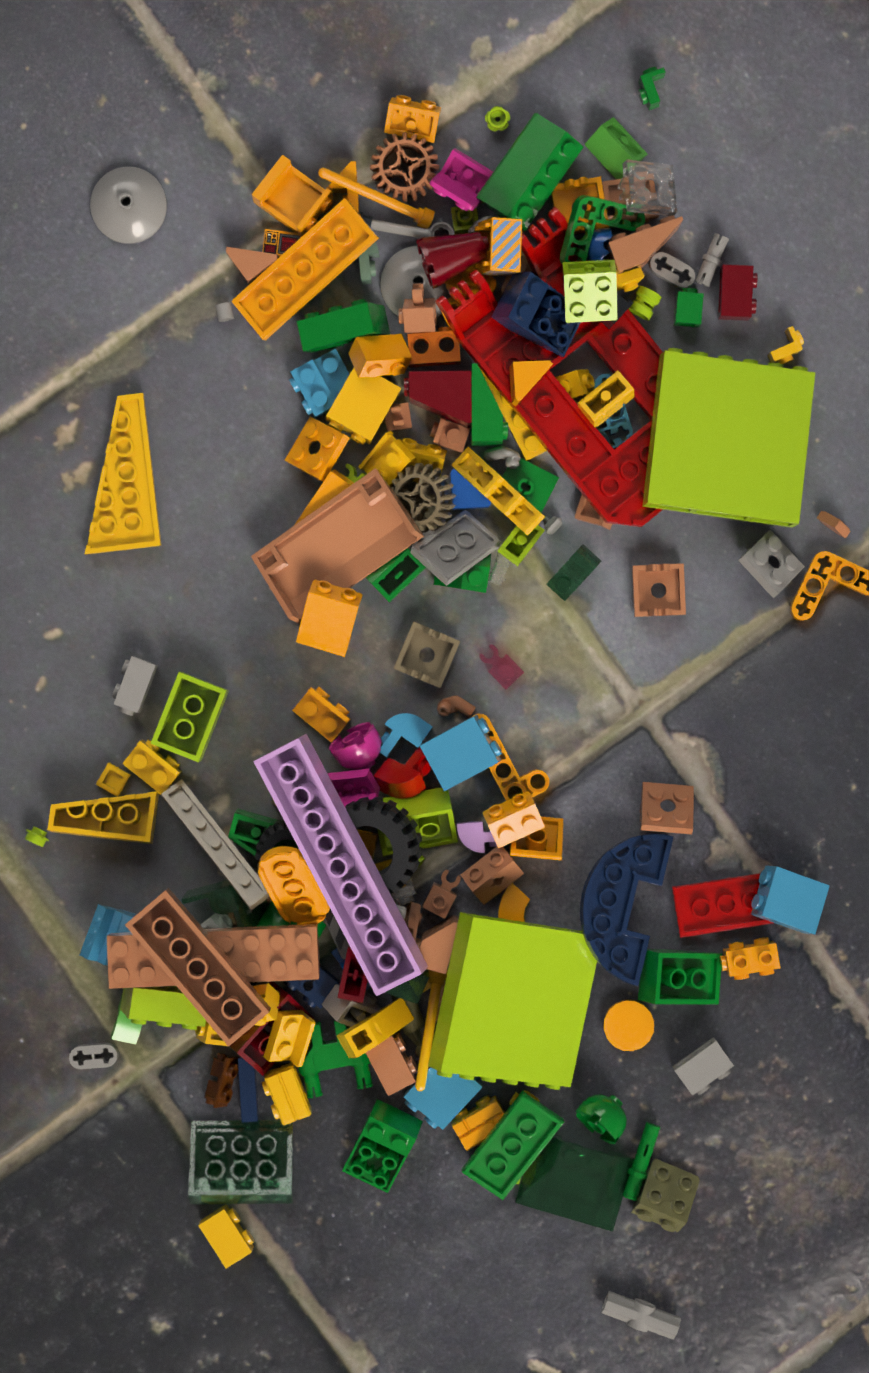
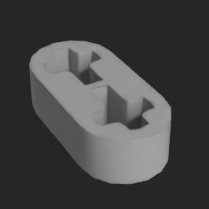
M658 252L650 260L649 268L651 272L674 287L683 289L689 288L695 280L694 270L670 254ZM664 258L666 260L665 265L671 268V271L666 268H662L661 271L657 270V264L654 261H660ZM675 270L680 274L687 271V277L690 281L685 280L683 283H680L678 281L679 276L674 274L673 271Z
M112 1043L83 1044L76 1046L71 1051L69 1061L76 1069L105 1068L112 1066L117 1061L119 1052L118 1048ZM107 1048L109 1053H113V1056L110 1057L109 1061H106L105 1057H96V1054L103 1053L104 1049ZM79 1050L82 1051L83 1055L92 1054V1058L85 1059L83 1064L80 1063L79 1059H75V1056L79 1053Z

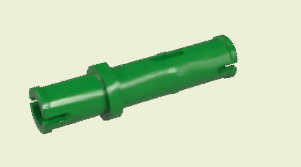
M646 1122L632 1167L628 1168L627 1173L629 1177L623 1197L637 1201L643 1180H646L648 1176L646 1171L660 1126Z

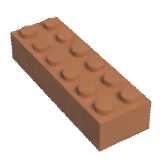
M169 888L125 924L228 1047L270 1012L271 1007Z

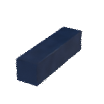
M239 1056L242 1122H256L259 1120L256 1070Z

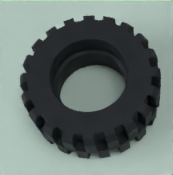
M368 797L360 798L356 802H350L345 808L356 828L360 826L375 827L382 831L390 840L393 848V859L389 866L379 870V873L390 894L396 893L413 876V873L420 864L418 860L422 856L423 848L419 847V843L422 841L421 833H416L415 830L418 825L414 819L410 821L406 815L409 812L406 809L402 808L399 810L396 808V802L389 800L386 803L383 802L381 797H374L372 800H369Z

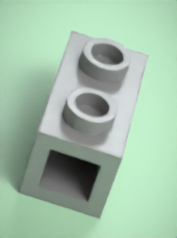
M131 656L130 660H125L121 670V674H124L122 683L116 684L112 694V698H115L114 705L120 706L118 711L133 716L134 712L141 713L158 665L135 656Z

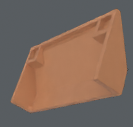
M375 468L253 554L251 558L287 617L300 624L313 580L327 581L338 587L351 588L424 536L378 469Z

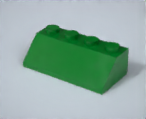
M534 113L476 198L501 218L522 219V231H526L577 158L583 146L568 132L541 115Z

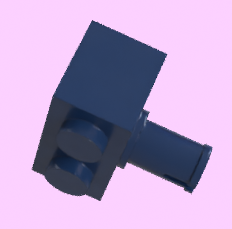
M321 964L319 979L283 981L292 991L298 989L304 994L303 1000L313 1008L317 1005L320 1009L323 1007L322 1003L335 984L340 985L341 982Z

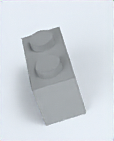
M713 1037L672 1067L693 1096L695 1093L700 1095L711 1087L709 1083L716 1078L721 1080L731 1073L730 1068L734 1065Z

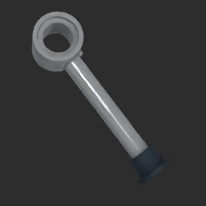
M360 212L361 217L372 230L416 238L433 237L440 231H445L449 235L454 234L453 228L446 222H437L430 229L374 220L372 216H366L363 212Z

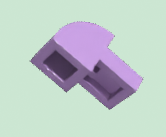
M482 821L457 823L459 838L470 850L485 853V842H489L490 847L497 846L491 831H483Z

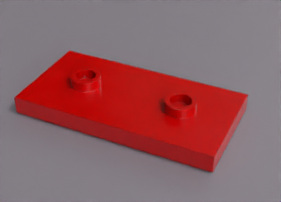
M761 873L672 886L679 937L772 924L773 922L751 915L752 900L758 892Z

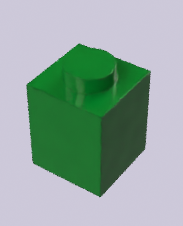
M683 288L682 292H677L673 326L700 327L704 293H698V289Z

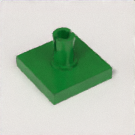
M522 458L516 469L507 467L502 477L541 513L559 477Z

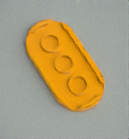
M280 846L266 851L261 856L258 874L280 916L289 923L291 921L296 922L297 925L318 924L326 918V914L329 913L330 907L300 850L294 847Z

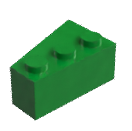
M360 299L351 302L352 306L343 308L340 305L328 308V313L320 315L319 312H313L304 315L305 319L297 321L303 351L314 353L344 346L343 344L354 342L356 337L390 335L385 307L367 302L366 299Z
M238 808L234 813L228 838L255 856L257 843L262 834L270 825H274L279 820ZM282 840L275 845V847L289 846L299 849L293 840Z

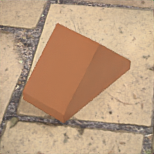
M226 247L228 257L248 284L252 283L279 258L277 254Z

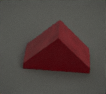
M348 947L337 998L363 1003L368 980L351 947Z

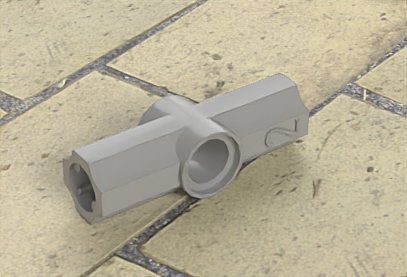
M608 1291L605 1296L601 1313L624 1321L628 1326L642 1332L651 1331L673 1340L678 1333L681 1322L680 1317L657 1309L650 1302L638 1298L633 1300Z

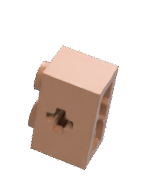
M497 846L460 875L471 891L485 905L524 875V873L504 847L498 848Z

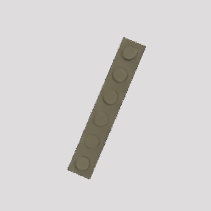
M182 779L161 793L162 798L250 910L270 897L260 877Z

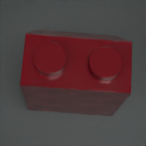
M409 371V378H404V396L409 397L411 404L458 425L471 428V371Z

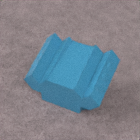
M98 904L79 955L87 960L97 961L108 966L107 935L110 933L130 932L125 924L137 914Z

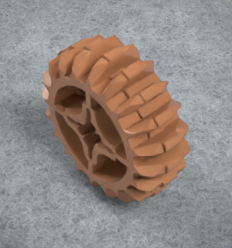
M406 132L402 133V140H398L397 135L393 134V143H390L385 138L383 143L386 148L379 145L376 147V151L380 155L375 154L371 157L374 162L378 163L370 165V170L377 172L371 177L373 181L381 180L376 185L377 190L386 187L383 194L389 196L393 192L392 198L398 200L399 195H402L403 203H407V196L411 195L412 200L415 202L417 201V192L422 197L426 196V191L423 187L430 190L433 189L429 184V180L436 176L432 172L439 170L438 164H432L438 160V156L436 154L429 155L433 151L432 145L423 148L426 144V139L423 138L419 143L416 142L417 134H413L411 140H407ZM403 149L416 151L422 158H410ZM395 151L397 161L389 166V169L383 170L386 159ZM401 157L403 162L407 163V166L411 165L408 172L409 178H407L406 173H403V169L399 171L401 169ZM426 165L424 176L418 183L414 184L413 173ZM387 178H401L407 187L397 186Z

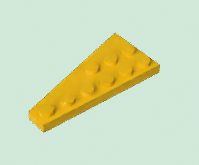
M143 393L117 396L85 555L162 546Z

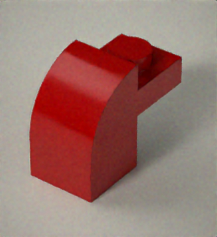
M419 746L405 765L388 757L374 774V778L381 792L394 798H411L426 788L423 777L430 772L431 766Z

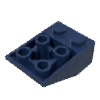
M532 272L512 274L492 315L494 320L508 330L561 357L565 356L581 323H567L565 321V297Z

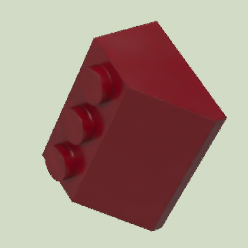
M274 981L269 982L280 995L279 1006H277L278 1011L302 1010L314 1019ZM268 1021L262 1026H252L230 1045L237 1054L262 1076L276 1062H269L263 1057L274 1021Z

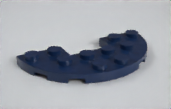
M645 834L617 843L607 850L595 863L583 887L580 901V921L585 941L591 953L611 975L634 986L639 985L650 939L648 935L627 930L638 881L662 886L674 836Z

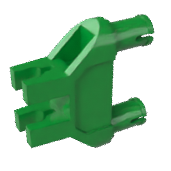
M336 1020L334 1021L336 1036L347 1030L346 1025ZM315 1022L314 1031L311 1036L313 1046L306 1055L303 1066L298 1069L299 1074L304 1076L307 1098H313V1087L316 1097L323 1095L319 1079L321 1071L350 1065L354 1067L357 1089H364L363 1078L365 1079L366 1088L372 1087L373 1083L369 1068L371 1062L367 1054L364 1053L357 1058H348L338 1038L324 1041L321 1022Z

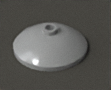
M120 167L105 174L95 185L90 200L91 215L98 229L111 240L124 244L139 243L153 236L162 226L167 212V199L161 184L152 174L137 167ZM124 198L131 199V203L128 206L122 205Z
M417 246L404 248L394 254L386 263L381 275L380 286L384 302L398 317L399 308H403L404 299H412L413 281L417 277L423 279L424 298H435V300L440 296H444L446 299L451 298L445 283L434 289L430 286ZM436 304V316L438 318L442 313Z

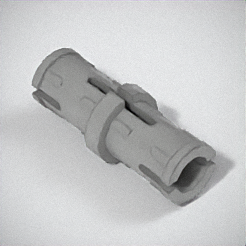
M714 233L707 253L702 256L703 263L694 280L700 285L704 284L703 286L710 287L717 266L720 267L722 263L720 260L727 242H729L727 237L723 235L720 237V234Z

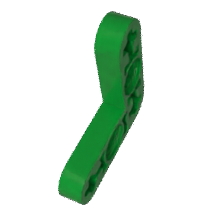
M589 195L579 196L573 204L561 249V264L563 265V262H571L568 260L569 255L578 256L577 260L572 262L586 261L596 222L636 231V228L645 223L644 212L634 206ZM588 203L591 205V209L583 210L582 205ZM613 206L615 215L612 219L606 220L604 211L607 207ZM622 213L630 216L634 214L637 217L636 222L623 219ZM578 217L587 219L588 223L578 220ZM578 226H583L585 228V235L582 239L576 240L574 231ZM572 242L581 245V248L571 246Z

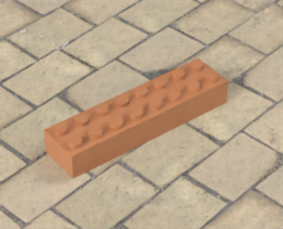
M318 924L204 929L248 982L315 980L320 977ZM131 932L110 933L107 935L109 989L176 986Z

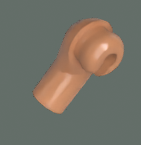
M454 695L442 699L437 705V712L441 716H448V714L460 711L470 718L476 707L463 698Z

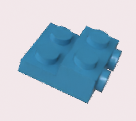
M335 348L315 360L312 359L290 371L293 377L289 381L296 393L301 391L305 400L301 401L307 414L313 413L315 418H318L329 412L350 374Z

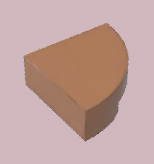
M821 511L817 516L821 523L845 539L851 532L840 519L825 511Z

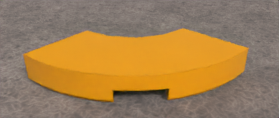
M514 883L509 885L502 895L498 909V918L525 922V908L530 898Z

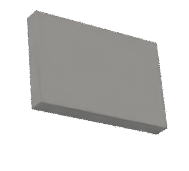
M465 509L414 545L410 553L447 586L498 549L501 541Z

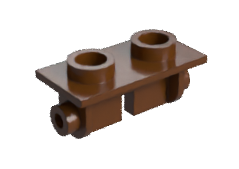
M218 1053L217 1057H214L210 1075L218 1077V1080H208L204 1098H206L205 1103L213 1105V1108L227 1107L233 1095V1081L239 1071V1057H227L228 1055Z

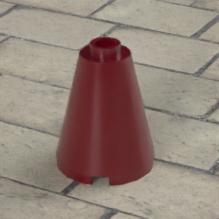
M480 232L416 239L417 249L423 261L422 266L432 289L441 286L485 259L487 251H490L487 236H481Z

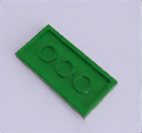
M522 1091L462 1167V1173L504 1200L563 1125L564 1119Z

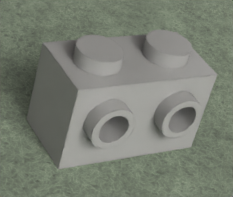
M335 984L322 1003V1006L337 1022L350 1027L381 1009L376 1003L377 999L368 992H365L363 1003L337 998L340 987L338 984Z

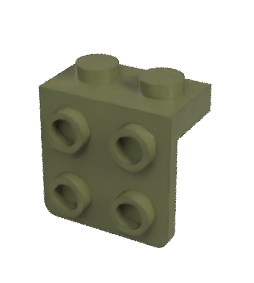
M653 1160L641 1196L634 1203L631 1213L636 1214L643 1221H652L661 1225L666 1231L679 1232L688 1221L699 1185V1177L661 1160Z

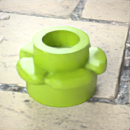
M499 106L493 107L485 115V121L488 123L487 127L494 132L506 130L509 126L508 121H510L509 112ZM496 117L500 118L499 122L495 120Z
M33 826L32 830L26 829L28 832L25 837L26 840L41 847H44L46 841L49 842V839L46 838V831Z

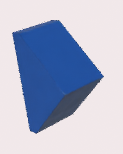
M455 469L450 472L451 484L454 485L451 493L456 495L452 499V503L456 505L452 510L482 509L491 506L490 500Z

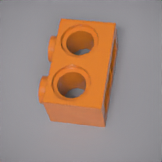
M440 327L438 332L407 334L408 349L412 356L409 363L410 368L461 364L460 343L456 339L451 327ZM445 339L451 340L454 348L449 352L442 351L439 347L441 341ZM419 341H424L429 346L428 350L423 354H419L414 350V345Z

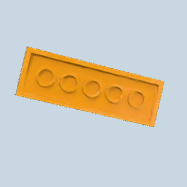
M344 198L231 302L262 340L266 341L376 242L379 237L352 204Z

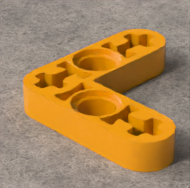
M822 551L815 554L791 603V615L800 621L811 618L830 579L869 596L866 584L858 582L857 586L854 585L859 578L860 572L863 573L860 578L869 580V570L831 552ZM827 556V562L830 563V567H824L821 572L822 575H826L825 579L819 575L811 574L812 570L817 572L821 564L817 562L818 558L822 559ZM845 566L852 568L854 571V576L850 581H845L840 576V571ZM809 579L818 580L820 583L818 592L810 593L806 589V583ZM801 593L807 597L815 598L814 602L808 600L805 608L809 610L808 613H803L799 616V610L796 609V605H802L805 600L804 597H800Z

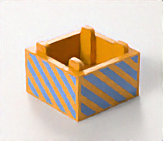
M492 217L478 222V226L474 227V231L480 232L481 236H487L490 251H487L485 259L473 265V269H477L481 275L508 276L519 273L521 270L522 219Z

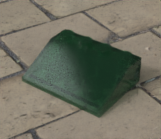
M242 1120L191 1121L188 1197L191 1204L293 1203V1122L282 1125L281 1120H258L256 1122H242Z

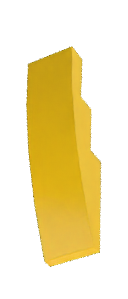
M469 446L452 463V467L489 499L527 536L544 519L545 516Z

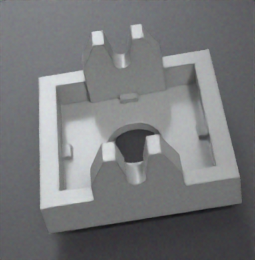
M771 530L766 532L738 560L773 598L805 567ZM769 556H775L779 560V568H773L769 564Z

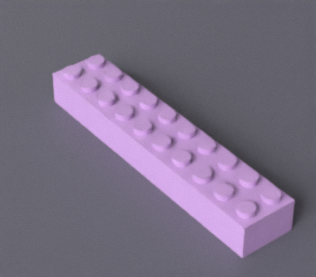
M307 734L253 761L375 995L378 996L421 975L428 965Z

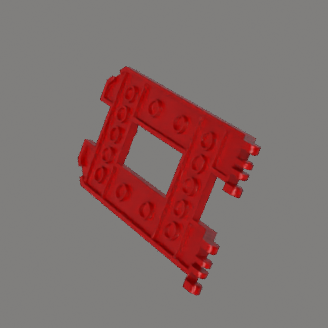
M554 207L548 212V216L558 229L553 232L547 221L540 218L536 223L541 231L534 224L528 227L529 233L537 240L538 245L533 248L526 235L522 234L521 250L533 274L565 297L563 265L560 262V253L568 223L562 213ZM572 242L571 246L578 248V245ZM569 255L568 260L571 262L576 261L578 256ZM477 269L469 274L470 280L479 289L476 294H473L464 280L457 283L459 289L466 296L467 301L456 287L453 286L449 289V294L459 305L457 309L454 310L444 296H440L435 300L437 306L444 313L458 342L475 363L478 364L479 368L605 523L642 527L663 510L642 507L659 357L663 351L629 309L610 329L601 321L581 322L565 356L561 357L508 330L492 318L498 304L487 281ZM586 341L613 374L618 370L634 388L633 399L651 420L615 450L599 430L586 418L578 408L577 403L550 371ZM550 360L553 365L515 407L511 401L510 365L513 362Z

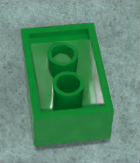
M472 363L471 446H501L503 440H507L508 422H503V414L478 364Z
M647 949L639 981L638 1000L652 1004H719L720 956H722V953Z

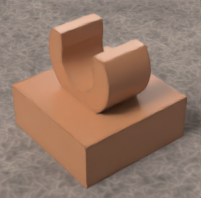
M408 402L391 406L385 417L387 432L412 429Z

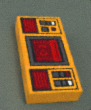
M265 229L262 252L277 254L280 257L301 236L295 232Z

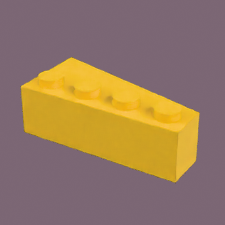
M154 791L119 797L51 804L47 830L54 833L153 844L159 793Z

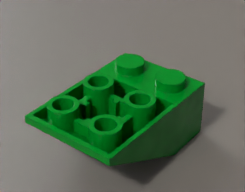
M409 548L365 577L389 603L426 569L410 553L411 550Z
M377 1099L342 1171L388 1193L418 1137L423 1121Z

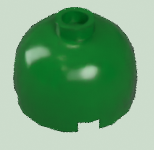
M601 1094L592 1095L584 1100L575 1111L577 1112L576 1117L590 1132L593 1133L595 1130L602 1134L600 1139L610 1144H615L627 1124L625 1111L621 1107L623 1103L613 1095L609 1097Z

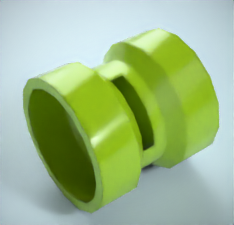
M639 286L636 292L637 297L632 301L634 303L629 307V311L649 321L653 315L652 310L654 306L659 304L662 297L647 287Z

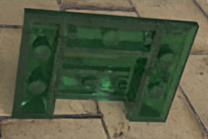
M555 1134L523 1174L515 1203L613 1232L623 1199V1192L629 1177L627 1173L628 1168L632 1167L634 1157L609 1151L608 1154L564 1141L561 1136Z

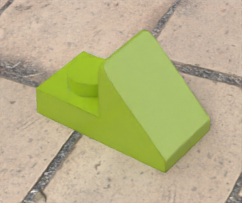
M537 525L527 536L516 526L497 551L518 567L545 530Z

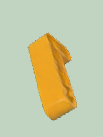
M474 714L473 716L478 715L479 719L484 718L493 733V736H489L490 739L496 741L502 751L500 755L501 761L489 767L505 800L510 799L508 797V790L512 786L520 787L522 794L529 791L532 798L544 792L549 786L548 775L542 770L535 769L519 777L490 719L484 714ZM501 763H506L510 766V773L504 778L496 774V767ZM533 775H543L545 782L541 788L531 786L530 780Z

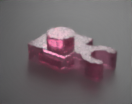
M491 644L489 648L493 651V657L487 659L482 653L479 657L484 663H490L493 666L488 672L506 690L524 672L507 654L501 659L498 656V649Z

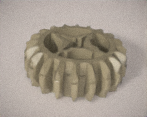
M417 463L415 466H407L405 471L398 472L399 478L392 480L395 486L391 487V489L409 512L420 531L425 533L428 530H437L438 525L443 526L446 523L445 518L448 519L452 516L448 509H453L456 506L450 502V499L455 498L456 495L450 493L449 489H452L454 485L446 483L448 475L440 476V468L433 470L432 464L424 466L422 463ZM415 478H420L415 489L408 490L410 483ZM436 506L433 514L429 518H424L428 508Z

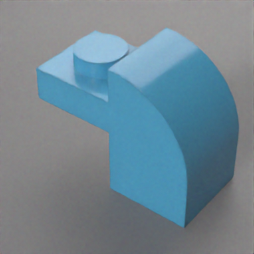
M401 713L391 717L385 725L393 731L390 734L385 732L381 737L382 746L380 753L387 757L401 736L416 747H419L433 726L411 713Z

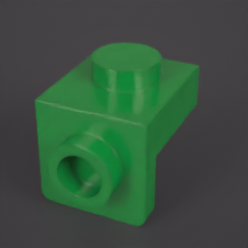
M656 66L648 68L642 72L643 75L639 78L638 83L641 89L638 90V95L642 105L646 104L648 110L659 107L660 99L654 81L664 78L666 73L664 67L657 69Z

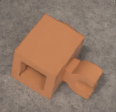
M423 283L413 284L412 299H404L403 308H399V324H404L405 333L435 332L436 330L435 298H424Z
M447 869L441 875L442 884L439 885L434 882L422 904L423 908L444 919L457 897V893L451 891V889L456 887L461 880V876L458 875L454 882H448L446 876L449 870Z

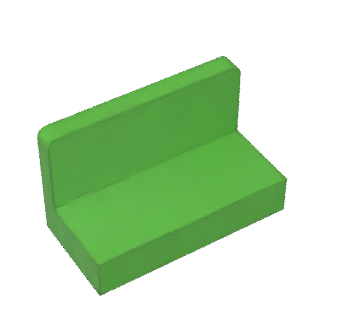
M614 117L603 123L585 143V146L615 179H622L648 155Z

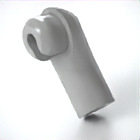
M504 445L484 451V457L488 462L504 459L506 460V467L510 469H516L519 466V461L521 460L519 453Z

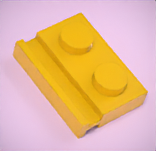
M392 431L384 434L358 466L367 474L375 468L378 469L390 487L393 486L392 480L399 478L398 472L405 471V468L416 458L399 439L396 440Z

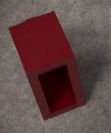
M725 264L721 266L718 320L749 321L752 314H756L757 300L752 298L753 288H757L758 274L753 273L754 266Z

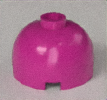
M365 722L346 730L350 733L343 739L339 735L330 744L329 749L341 766L346 769L357 770L369 769L375 764L374 760L379 756L382 741L375 726L371 725L370 722Z

